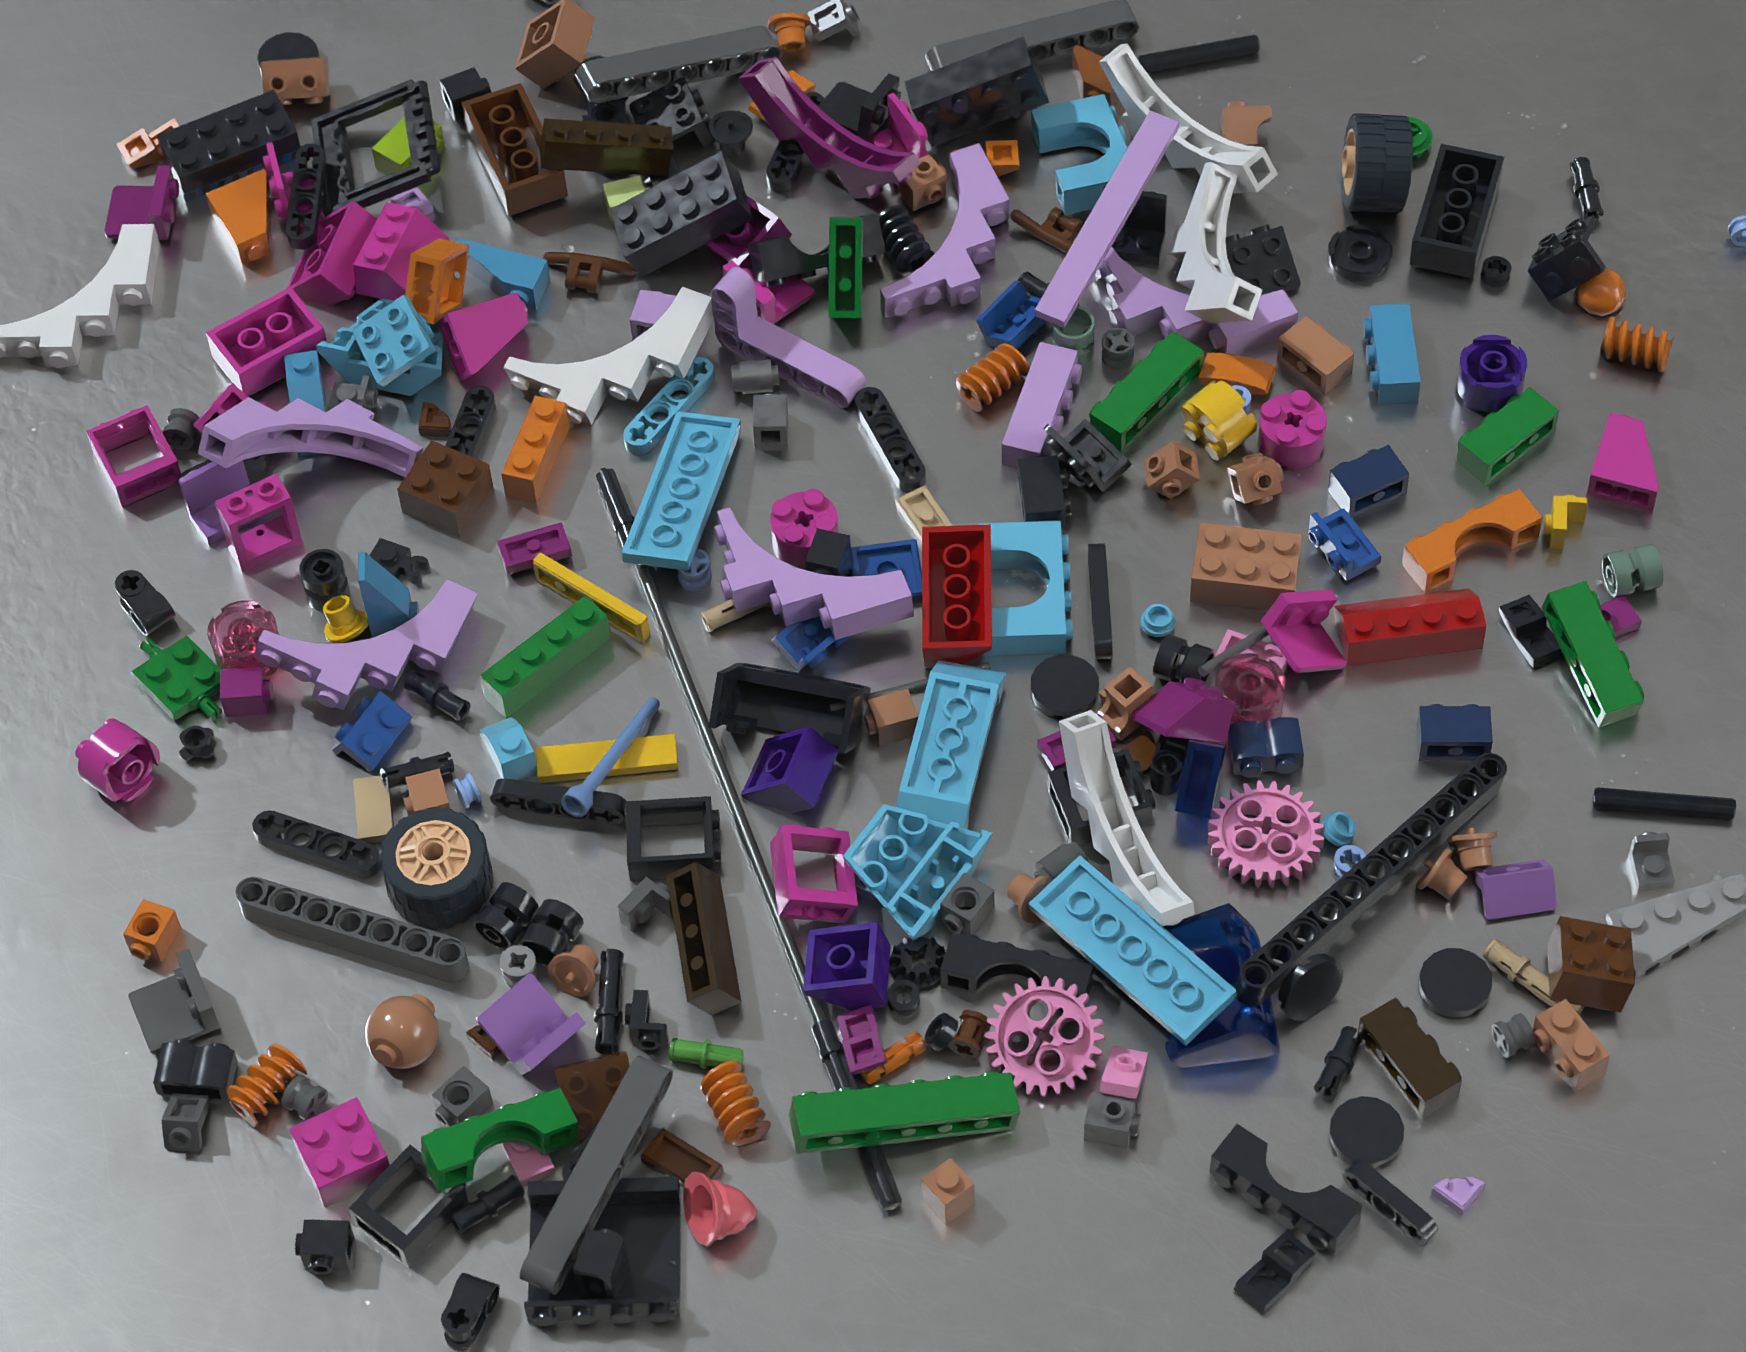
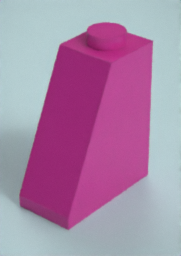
M517 292L447 313L437 321L460 383L467 381L475 375L529 323L527 307L520 300Z
M1610 413L1591 471L1587 495L1653 512L1659 485L1644 423L1630 416Z

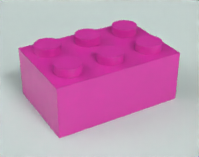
M291 287L206 332L212 357L229 379L248 397L286 376L284 355L317 350V344L323 340L327 342L324 327ZM317 351L318 357H322V355Z

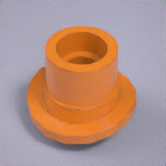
M779 13L768 19V29L777 35L779 47L782 51L795 52L805 48L804 32L806 31L805 28L811 24L809 16L798 13Z

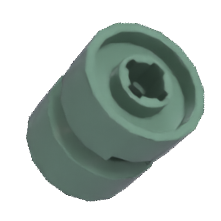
M1077 306L1065 328L1052 323V345L1077 350L1078 364H1087L1094 355L1095 318L1089 310Z
M1652 544L1634 547L1630 550L1629 554L1624 550L1606 553L1602 557L1603 578L1607 590L1612 597L1632 594L1636 587L1640 591L1660 588L1663 585L1661 559L1657 549Z

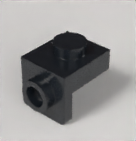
M633 990L632 1003H626L625 1025H630L632 1046H639L649 1050L658 1047H668L669 1035L667 1024L650 1023L651 1004L648 990Z

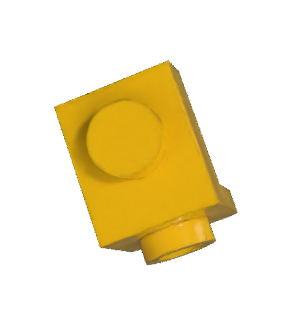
M1574 495L1553 496L1550 514H1545L1543 533L1550 535L1549 548L1563 549L1567 522L1582 523L1585 521L1588 499L1586 497H1576Z

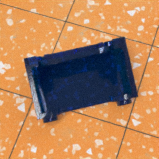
M1230 903L1182 919L1178 924L1163 926L1233 988H1235L1241 966L1261 948V943L1254 927ZM1248 981L1252 984L1259 985L1255 981ZM1271 996L1258 1006L1244 1005L1235 998L1187 1046L1170 1033L1169 1041L1165 1044L1171 1062L1177 1063L1180 1067L1184 1068L1263 1059L1278 1054L1280 1052V1043Z

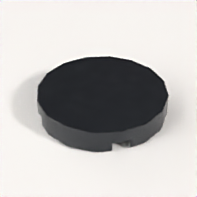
M286 32L266 40L259 49L257 60L261 71V62L318 58L320 55L316 43L309 36L301 33Z
M1351 225L1346 227V230L1340 233L1338 231L1332 236L1328 244V262L1332 270L1340 277L1356 282H1367L1377 279L1387 272L1392 263V244L1390 240L1388 242L1384 237V233L1379 229L1368 225Z
M1056 655L1047 658L1036 666L1031 676V697L1036 707L1049 716L1054 717L1055 714L1066 719L1089 711L1097 701L1099 677L1094 667L1083 658L1074 655Z
M1446 948L1433 953L1424 961L1418 978L1419 993L1436 1013L1447 1017H1467L1487 1004L1492 990V974L1485 961L1475 953L1462 948Z
M1325 953L1312 955L1308 958L1311 962L1304 966L1299 963L1285 977L1279 989L1278 999L1281 1001V1010L1288 1017L1294 1020L1308 1019L1322 1011L1336 996L1343 982L1344 971L1340 963L1332 956Z
M1360 1096L1349 1099L1336 1109L1330 1120V1143L1337 1151V1155L1348 1164H1351L1355 1159H1361L1373 1168L1380 1167L1381 1164L1392 1161L1403 1145L1404 1125L1400 1114L1389 1103L1379 1098Z

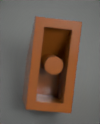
M1075 45L1073 48L1072 70L1081 98L1104 94L1109 106L1113 105L1116 107L1120 100L1099 63L1104 57Z

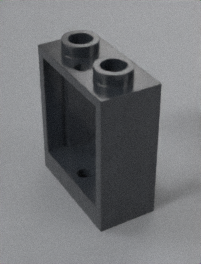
M1128 749L1113 753L1119 775L1123 778L1134 804L1132 809L1140 828L1151 825L1152 810L1156 809V802L1151 789L1145 790L1142 783L1144 774L1138 760L1133 761ZM1067 767L1048 772V793L1068 842H1075L1079 846L1092 842L1089 820H1082L1076 803L1071 797Z
M711 796L626 801L627 866L630 881L643 880L645 877L649 879L667 878L666 875L694 862L715 873V862L722 861L720 840H714V831H720L719 809H712ZM704 823L705 853L644 857L643 826Z
M409 1145L348 1208L353 1224L407 1267L451 1223L449 1213L469 1203L466 1183L444 1190L447 1193L407 1235L375 1211L415 1168L432 1181L421 1158V1152L412 1145Z

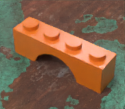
M1520 489L1509 494H1501L1493 502L1481 508H1473L1461 518L1452 522H1444L1436 530L1424 536L1412 538L1404 546L1402 565L1425 594L1453 580L1456 554L1461 549L1473 543L1489 542L1512 551L1539 537L1542 516Z

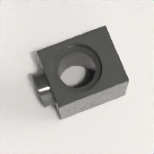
M964 872L940 903L941 922L953 933L974 935L995 908L994 889ZM962 906L972 907L970 910H960L959 908Z
M464 1065L432 1094L436 1109L434 1115L445 1127L461 1123L471 1116H481L493 1105L490 1088ZM459 1099L467 1100L462 1105H453Z

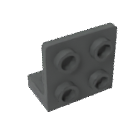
M189 949L176 954L180 968L174 970L175 975L128 994L151 1054L159 1053L162 1043L173 1042L177 1039L189 1041L220 1028L212 1003Z

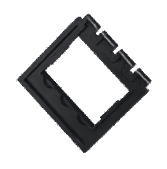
M410 79L311 120L314 144H318L323 148L326 158V172L322 195L324 216L331 214L352 201H355L362 208H366L431 182V176L440 172L435 129L433 127V116L426 81L414 82L413 79ZM403 105L412 167L395 174L390 173L365 183L363 187L355 189L346 127Z

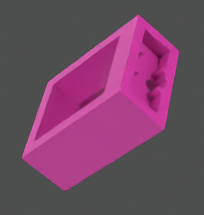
M148 405L129 411L123 416L106 423H101L86 431L92 451L122 507L178 483V477L181 474L178 461ZM149 434L161 457L117 475L105 452Z
M277 473L214 501L228 549L242 572L303 545L291 497ZM248 493H253L250 497L246 496ZM278 508L281 509V516L242 534L239 533V526Z
M798 824L780 826L770 842L778 917L846 923L858 906L854 871L843 859V855L851 846L849 831L835 830L830 827H802ZM793 850L832 854L837 891L798 888Z

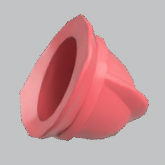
M696 1171L692 1172L685 1179L683 1193L685 1219L693 1236L700 1244L710 1246L715 1240L737 1234L744 1230L750 1221L755 1219L757 1215L755 1205L738 1188L723 1184L719 1180H711L705 1174Z

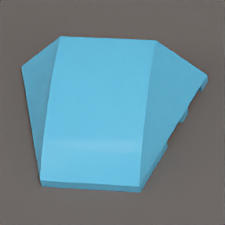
M380 299L359 314L357 322L352 326L338 329L336 331L337 336L328 343L323 340L316 345L317 351L349 384L361 385L363 375H370L373 388L412 396L441 376L443 336L438 323L435 322L434 324H428L434 334V337L430 340L436 351L383 387L377 384L352 330L391 304L392 300Z
M883 804L843 855V859L909 937L915 940L930 932L940 920V903L965 872L970 876L973 875L992 838L993 832L982 830L981 833L960 828L959 823L950 822L945 824L927 819V815Z

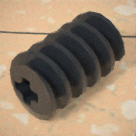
M894 205L879 214L878 218L886 254L890 257L899 274L907 277L922 267L935 253L930 250L929 243L925 241L923 234L919 232L918 226L913 223L911 215H908L904 206Z

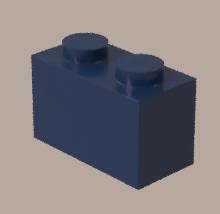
M1387 445L1380 449L1369 450L1363 456L1350 462H1342L1330 470L1328 491L1340 508H1344L1351 517H1354L1407 494L1409 472L1390 445Z
M1441 704L1419 706L1417 718L1418 761H1474L1484 753H1491L1493 738L1490 706H1478L1475 704L1464 706H1443Z

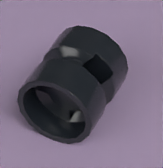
M317 549L308 553L302 559L299 565L300 576L307 601L311 607L323 612L324 604L331 598L339 595L350 596V587L344 563L339 554L329 549Z
M1167 634L1157 652L1153 666V676L1169 682L1179 679L1180 682L1184 683L1185 678H1194L1206 683L1209 674L1204 677L1201 676L1198 668L1213 659L1215 651L1197 643L1190 647L1186 639ZM1181 655H1184V660L1182 662L1181 668L1179 669L1177 668V666L1179 664Z
M509 882L501 883L490 898V905L485 906L472 923L474 930L483 940L504 951L515 944L523 933L521 927H527L539 909L538 903L528 892Z
M545 899L533 918L534 924L529 925L519 945L530 948L536 957V962L548 966L556 955L568 952L570 949L569 943L575 940L584 924L583 918L569 905L558 900Z

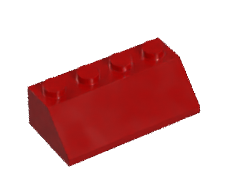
M991 524L922 527V651L925 668L934 667L938 660L963 665L992 650Z
M1469 588L1333 606L1344 659L1347 661L1346 666L1483 649L1487 625L1480 598Z

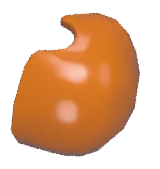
M1605 268L1603 273L1577 286L1575 289L1577 304L1581 305L1589 314L1598 316L1614 313L1623 305L1626 298V287L1623 279L1617 272L1609 268Z

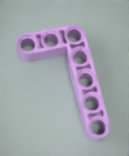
M732 267L712 289L711 298L715 335L720 344L726 349L749 361L771 359V366L778 365L779 377L839 408H846L856 397L858 391L866 385L865 376L853 365L758 317L755 284L752 277L742 268Z

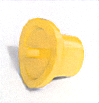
M346 595L333 597L323 606V612L328 621L325 624L324 633L327 641L330 643L348 642L362 633L369 625L366 612L355 609L350 598Z

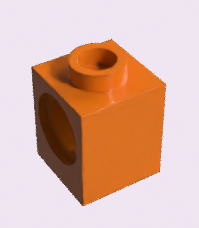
M142 899L123 936L133 956L145 961L152 959L162 963L181 926L174 909ZM156 931L153 935L145 936L149 932Z

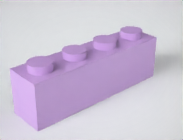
M1043 342L1039 343L1001 444L1002 464L1018 468V459L1052 456L1053 449L1045 442L1049 436L1043 428L1049 424L1060 435L1064 417L1061 416L1063 409L1069 410L1073 397L1072 385H1078L1082 373V365L1078 364L1077 350Z

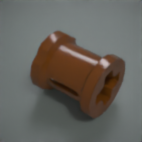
M963 1010L959 1016L961 1023L958 1031L948 1046L954 1053L965 1058L974 1059L980 1055V1042L984 1033L990 1030L991 1024L987 1022L988 1017L984 1014L972 1010Z

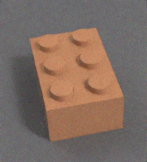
M1200 522L1191 577L1190 601L1268 611L1281 593L1296 591L1302 534Z

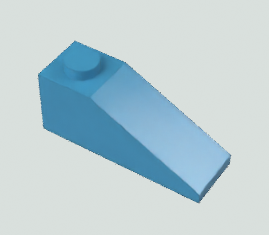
M460 238L456 239L455 242L470 245L466 270L499 297L517 292L520 300L525 303L526 307L537 309L550 282L547 260Z
M317 350L284 355L290 403L299 398L327 412L323 374ZM297 452L298 457L321 454L315 452Z
M359 552L358 583L373 638L394 630L419 613L418 602H412L408 587L366 552Z

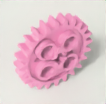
M1259 780L1254 790L1247 783H1244L1242 794L1231 789L1230 800L1221 797L1219 808L1212 809V819L1208 822V844L1212 845L1211 856H1219V868L1229 865L1228 876L1230 878L1237 873L1242 874V884H1245L1249 878H1253L1256 888H1259L1262 880H1267L1270 888H1274L1275 880L1280 879L1287 886L1289 885V875L1294 876L1298 880L1302 879V869L1311 871L1313 860L1318 861L1320 858V849L1323 848L1324 842L1322 832L1324 824L1320 823V812H1312V800L1302 803L1303 792L1300 791L1293 796L1290 795V785L1288 784L1280 791L1277 790L1276 781H1272L1269 789H1264L1263 783ZM1245 815H1254L1256 818H1247ZM1281 820H1289V821H1291L1292 823H1290V824H1285V823H1282V822H1280V821H1281ZM1240 845H1249L1251 848L1244 849ZM1276 850H1283V851H1286L1287 853H1286V854H1279V853H1276L1275 851H1276Z
M1047 976L1043 977L1041 986H1037L1035 981L1029 978L1027 990H1024L1017 983L1014 984L1017 995L1012 997L1004 992L1002 995L1007 1003L1005 1007L993 1005V1008L1000 1014L999 1017L987 1019V1022L995 1027V1031L985 1033V1037L995 1041V1045L990 1046L986 1051L989 1054H998L999 1056L993 1061L992 1066L994 1068L1005 1066L1002 1073L1011 1072L1012 1076H1015L1013 1080L1015 1089H1019L1026 1083V1094L1030 1096L1034 1093L1036 1087H1039L1041 1096L1047 1098L1049 1087H1053L1058 1096H1062L1063 1084H1067L1072 1090H1076L1074 1079L1078 1076L1087 1082L1089 1079L1084 1069L1089 1067L1097 1070L1098 1066L1091 1058L1093 1055L1101 1056L1104 1054L1101 1049L1095 1046L1096 1042L1106 1040L1103 1034L1096 1033L1095 1029L1104 1025V1021L1092 1019V1016L1099 1011L1098 1007L1094 1005L1086 1008L1085 1005L1089 1001L1090 996L1085 993L1076 998L1078 986L1073 984L1065 991L1064 980L1061 978L1057 980L1054 987L1051 986ZM1040 1002L1046 1003L1048 1006L1047 1016L1040 1021L1032 1020L1030 1010L1033 1005ZM1062 1008L1064 1010L1062 1016L1050 1030L1051 1036L1054 1037L1051 1043L1044 1041L1037 1052L1034 1063L1031 1066L1027 1065V1060L1041 1043L1040 1038L1037 1037L1040 1030L1042 1032L1049 1030L1057 1010ZM1069 1021L1078 1022L1080 1026L1079 1034L1072 1040L1064 1039L1061 1034L1062 1027ZM1019 1034L1027 1035L1029 1038L1028 1048L1021 1053L1013 1052L1011 1048L1012 1039ZM1049 1053H1057L1061 1058L1060 1066L1054 1071H1045L1042 1065L1044 1057Z

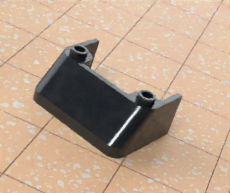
M735 663L717 672L708 727L715 729L721 725H726V731L745 734L747 728L754 727L788 733L810 726L839 750L838 753L846 754L856 747L868 706L871 688L861 684L767 666ZM842 700L847 701L846 708L831 711L829 704Z

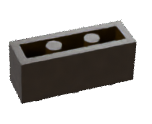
M1395 997L1360 1018L1358 1033L1361 1032L1364 1035L1363 1044L1422 1119L1459 1098L1462 1083L1460 1071L1454 1063L1447 1062L1441 1055L1436 1040L1430 1034L1426 1035L1422 1031L1414 1012L1409 1007H1404Z

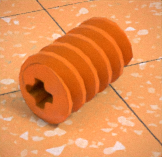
M1611 316L1604 332L1600 352L1605 348L1606 358L1611 359L1616 351H1618L1619 362H1625L1627 357L1631 355L1632 365L1635 366L1644 358L1646 369H1650L1655 361H1657L1658 372H1663L1668 362L1674 337L1669 341L1667 330L1663 329L1658 337H1655L1653 326H1650L1646 333L1642 334L1641 323H1637L1632 331H1630L1628 320L1625 319L1618 328L1615 325V317Z
M1002 343L994 351H990L986 358L979 359L976 365H971L966 372L958 375L956 378L958 392L968 407L974 411H981V403L984 405L991 404V396L999 398L1002 394L1001 389L1008 391L1011 388V382L1019 383L1021 375H1028L1030 366L1016 348Z
M271 1044L267 1049L268 1055L261 1054L258 1057V1065L251 1064L248 1067V1076L240 1075L238 1077V1086L230 1085L226 1090L231 1106L245 1121L253 1126L258 1124L253 1113L256 1111L266 1116L268 1111L263 1103L267 1101L276 1106L279 1102L274 1092L278 1091L284 1094L287 1088L284 1082L286 1080L291 1082L296 1077L294 1073L296 1070L305 1075L307 1074V1070L299 1058L278 1044Z
M733 1060L722 1063L710 1070L701 1082V1091L707 1097L706 1101L709 1106L713 1108L712 1113L718 1120V1125L724 1132L727 1142L732 1145L742 1146L760 1140L769 1131L771 1123L769 1120H764L766 1113L762 1108H758L760 1102L756 1096H752L754 1090L751 1085L746 1084L748 1078L745 1073L741 1072V1064L739 1061Z

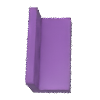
M1545 859L1474 870L1475 884L1482 890L1484 915L1488 920L1555 910L1557 908L1553 867Z

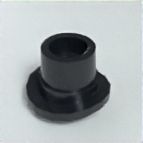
M729 110L720 112L710 119V136L719 144V148L723 153L736 155L745 149L746 141L753 130L752 120L746 113Z

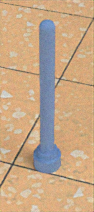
M652 697L646 701L582 785L570 787L561 799V804L569 814L575 817H583L593 805V792L660 707V702L657 698Z

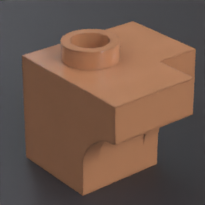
M1243 101L1228 103V108H1223L1219 115L1222 137L1239 144L1256 147L1258 144V128L1265 123H1269L1272 119L1271 105L1247 106V102Z
M1129 666L1099 692L1104 705L1096 714H1101L1102 718L1107 722L1110 731L1120 741L1141 725V723L1131 719L1132 713L1155 694L1153 686Z

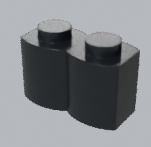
M183 1039L162 1043L153 1080L156 1093L170 1098L173 1093L209 1096V1101L228 1102L229 1098L226 1090L230 1085H233L238 1064L235 1051L222 1043H211L209 1046L199 1047Z

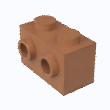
M327 57L261 62L263 93L274 90L282 105L292 104V98H304V103L323 102V96L330 95Z
M1566 999L1535 1016L1533 1025L1535 1045L1545 1054L1559 1076L1567 1082L1574 1093L1605 1076L1610 1058L1609 1052Z

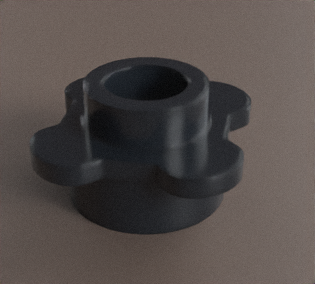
M191 726L182 731L179 735L182 743V749L179 751L180 757L184 760H190L192 757H211L214 754V748L211 746V739L214 737L212 729Z

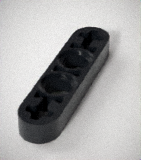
M817 92L805 93L817 106L824 100V97ZM792 139L779 141L766 169V182L771 191L784 193L791 190L795 185L807 158L798 141H793ZM787 150L799 152L798 156L793 158H787L783 155ZM782 168H785L786 176H782L780 179H776L781 176Z
M314 143L301 146L295 156L286 234L290 246L298 250L312 247L317 240L326 172V158L323 148ZM313 157L312 168H308L307 162ZM305 180L316 181V184L310 188H302L300 186ZM308 204L313 206L306 213L296 211L301 205ZM300 224L304 225L306 230L302 236H299Z
M865 387L859 390L855 397L856 413L897 487L901 491L909 493L924 486L926 483L925 467L883 392L875 387ZM866 401L876 404V413L873 414L871 406L865 403ZM879 423H888L893 427L885 433L878 432L875 429ZM894 447H901L906 450V453L900 457H893L888 451ZM907 465L910 474L916 477L915 479L905 476V467Z
M1105 543L1088 544L1095 660L1112 659L1113 647Z
M501 778L494 782L490 801L495 806L505 810L615 825L624 821L627 800L614 793L594 791L591 808L583 817H575L569 814L561 804L562 797L570 787Z
M271 810L261 812L253 820L252 827L255 838L263 846L362 879L377 875L381 869L379 850L371 843ZM272 824H275L276 830L269 829L267 833H264L263 827L270 828ZM299 833H307L311 836L310 840L304 845L299 846L292 843V838ZM335 843L342 846L341 852L335 856H327L323 853L326 846ZM367 856H370L371 862L365 861L363 865H359L358 859L365 860Z

